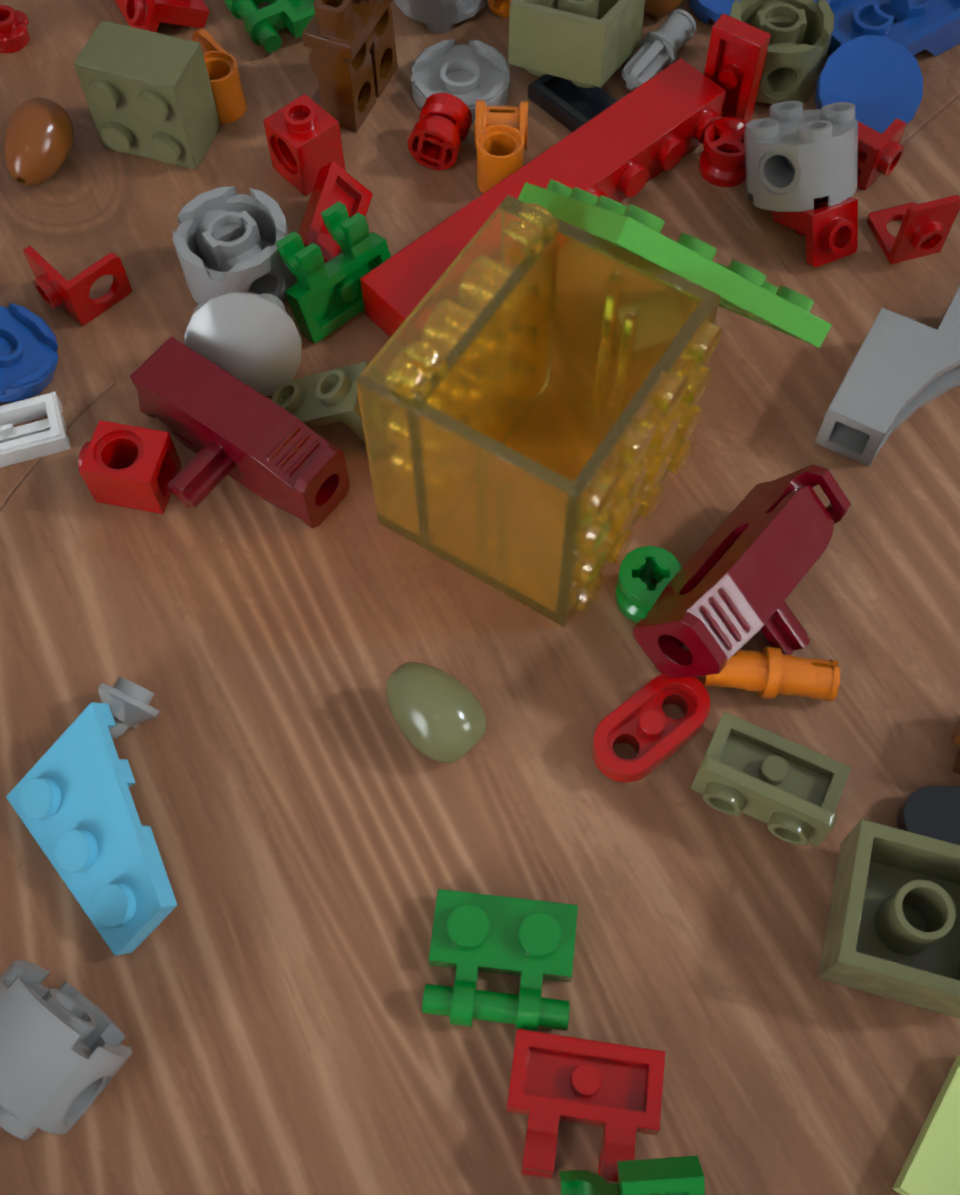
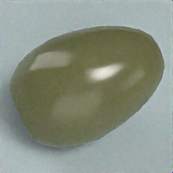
M406 662L389 676L386 683V695L391 713L404 736L414 748L426 757L441 763H455L485 734L487 724L481 704L471 690L453 676L434 666L419 662Z

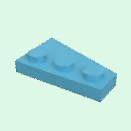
M91 702L11 790L6 798L113 954L117 956L132 953L177 906V902L151 826L141 824L129 787L135 784V780L128 760L119 759L109 730L115 727L116 724L109 704Z

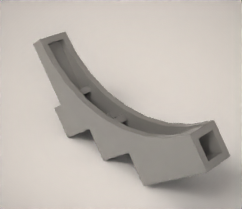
M960 286L938 330L919 323L910 317L902 316L883 307L881 308L826 412L814 443L866 466H870L889 436L918 408L950 389L960 386Z

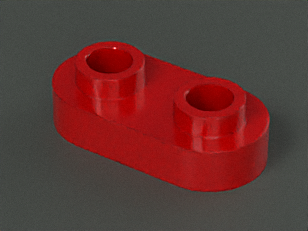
M660 674L652 679L598 724L592 743V756L597 768L606 777L623 783L636 782L649 775L695 737L703 728L710 710V698L705 686L694 676L670 679L664 674ZM668 704H675L684 711L685 716L680 719H672L665 715L662 707ZM619 743H627L634 747L637 755L631 759H623L615 754L613 747Z

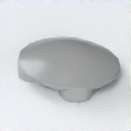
M229 292L201 302L194 308L184 334L185 346L265 397L272 396L280 385L293 380L301 363L302 339L293 319L285 312L283 302L272 294L263 293L258 295L255 293Z

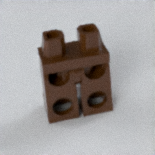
M315 0L313 2L315 15L302 32L304 46L312 48L309 54V63L311 69L318 77L319 88L311 99L339 121L341 128L357 133L375 105L376 97H380L398 69L393 15L390 6L393 0Z

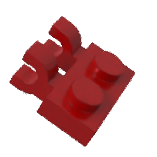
M517 1029L506 1112L528 1115L521 1175L551 1180L555 1167L559 1120L603 1127L597 1174L607 1180L608 1183H618L617 1161L635 1160L636 1132L657 1135L660 1131L666 1051Z

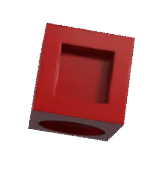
M305 93L263 120L273 169L304 196L312 193L319 169L332 160L342 169L346 170L339 121Z
M99 420L91 441L86 442L82 446L78 458V471L95 502L163 515L172 493L167 488V484L180 472L182 466L169 432Z

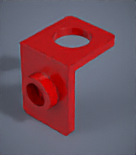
M952 195L920 204L911 202L871 212L866 222L891 265L939 253L960 210L959 195ZM895 220H902L898 234L894 237L887 230V224Z
M30 245L22 250L36 278L32 281L33 285L42 299L52 309L61 306L82 327L132 292L121 259L114 252L107 254L67 281ZM104 275H112L113 282L108 292L99 298H90L89 293L93 283Z

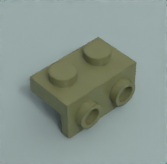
M724 711L690 789L702 794V799L706 804L722 813L734 816L744 813L768 824V830L785 842L802 846L810 843L818 847L834 827L837 815L834 812L852 767Z

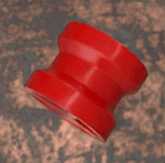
M724 117L714 120L706 128L703 138L704 150L699 160V172L703 179L710 184L718 187H734L746 180L744 131L748 122L735 117Z

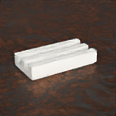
M56 392L0 406V468L71 449L69 438L65 432L67 431L66 423L61 414L63 412L62 404ZM47 416H48V418H47V419H44V420H40V421L28 423V424H25V425L13 427V425H17V424H20V423H24V422H28V421H32V420H35V419H39V418H43V417H47Z

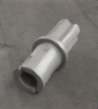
M682 9L672 11L657 31H652L644 36L640 44V50L622 69L621 76L627 82L626 87L629 90H635L676 61L677 52L694 36L693 33L697 28L694 18L687 11Z

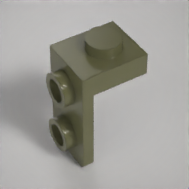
M368 361L287 381L277 388L271 401L293 414L309 428L342 421L377 454L396 450L408 401Z

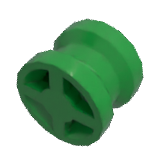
M656 546L637 547L627 553L620 564L615 591L617 607L623 615L637 623L644 619L667 584L682 569L680 562L672 553ZM651 577L658 582L656 585L651 582Z

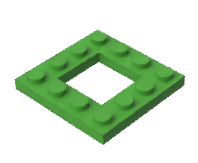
M550 179L546 189L525 182L515 204L699 299L815 347H821L832 324L809 313L815 303L812 299L780 285L778 288L765 281L767 278L765 274L739 261L732 259L728 267L713 262L712 260L717 249L691 235L681 232L676 242L660 234L665 221L637 206L628 204L626 207L603 195L597 197L580 188L574 187L572 189Z

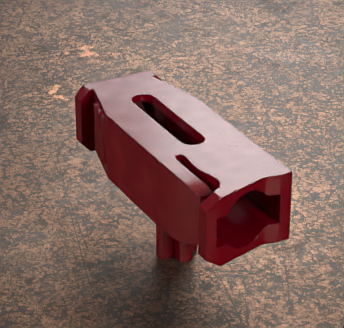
M170 337L130 375L132 383L138 391L140 411L149 417H156L161 420L178 441L196 454L167 484L169 491L176 495L180 503L187 508L191 506L196 508L227 475L269 503L298 517L311 528L318 527L346 497L350 483L343 450L335 445H331L293 414L175 338Z
M812 464L776 480L756 484L667 584L646 617L640 620L633 628V637L660 673L670 679L719 674L726 666L727 661L759 630L772 647L781 649L782 654L792 655L795 650L804 649L809 644L810 639L807 637V632L784 600L826 550L832 538L834 524L842 520L851 506V503L827 468ZM816 485L821 487L830 501L826 508L812 487Z

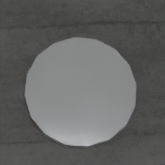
M455 39L438 42L426 48L414 60L411 69L410 83L413 100L420 109H422L427 97L432 94L448 93L458 97L469 107L472 113V122H475L476 100H485L487 106H503L507 102L510 91L507 60L496 48L479 40L468 39V45H455Z

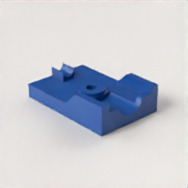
M826 0L834 14V30L827 55H831L844 42L863 35H878L891 38L903 44L912 55L926 49L934 56H938L960 44V0Z

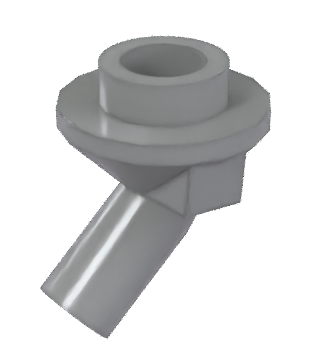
M119 676L113 687L102 682L97 687L101 702L109 704L116 724L115 727L109 730L112 740L122 736L129 727L136 729L139 723L157 718L160 713L159 710L149 705L154 693Z

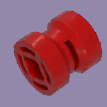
M434 93L427 97L419 114V122L415 123L407 141L408 150L412 157L419 164L433 170H447L454 166L462 149L461 142L465 140L472 125V113L469 107L461 99L448 93Z

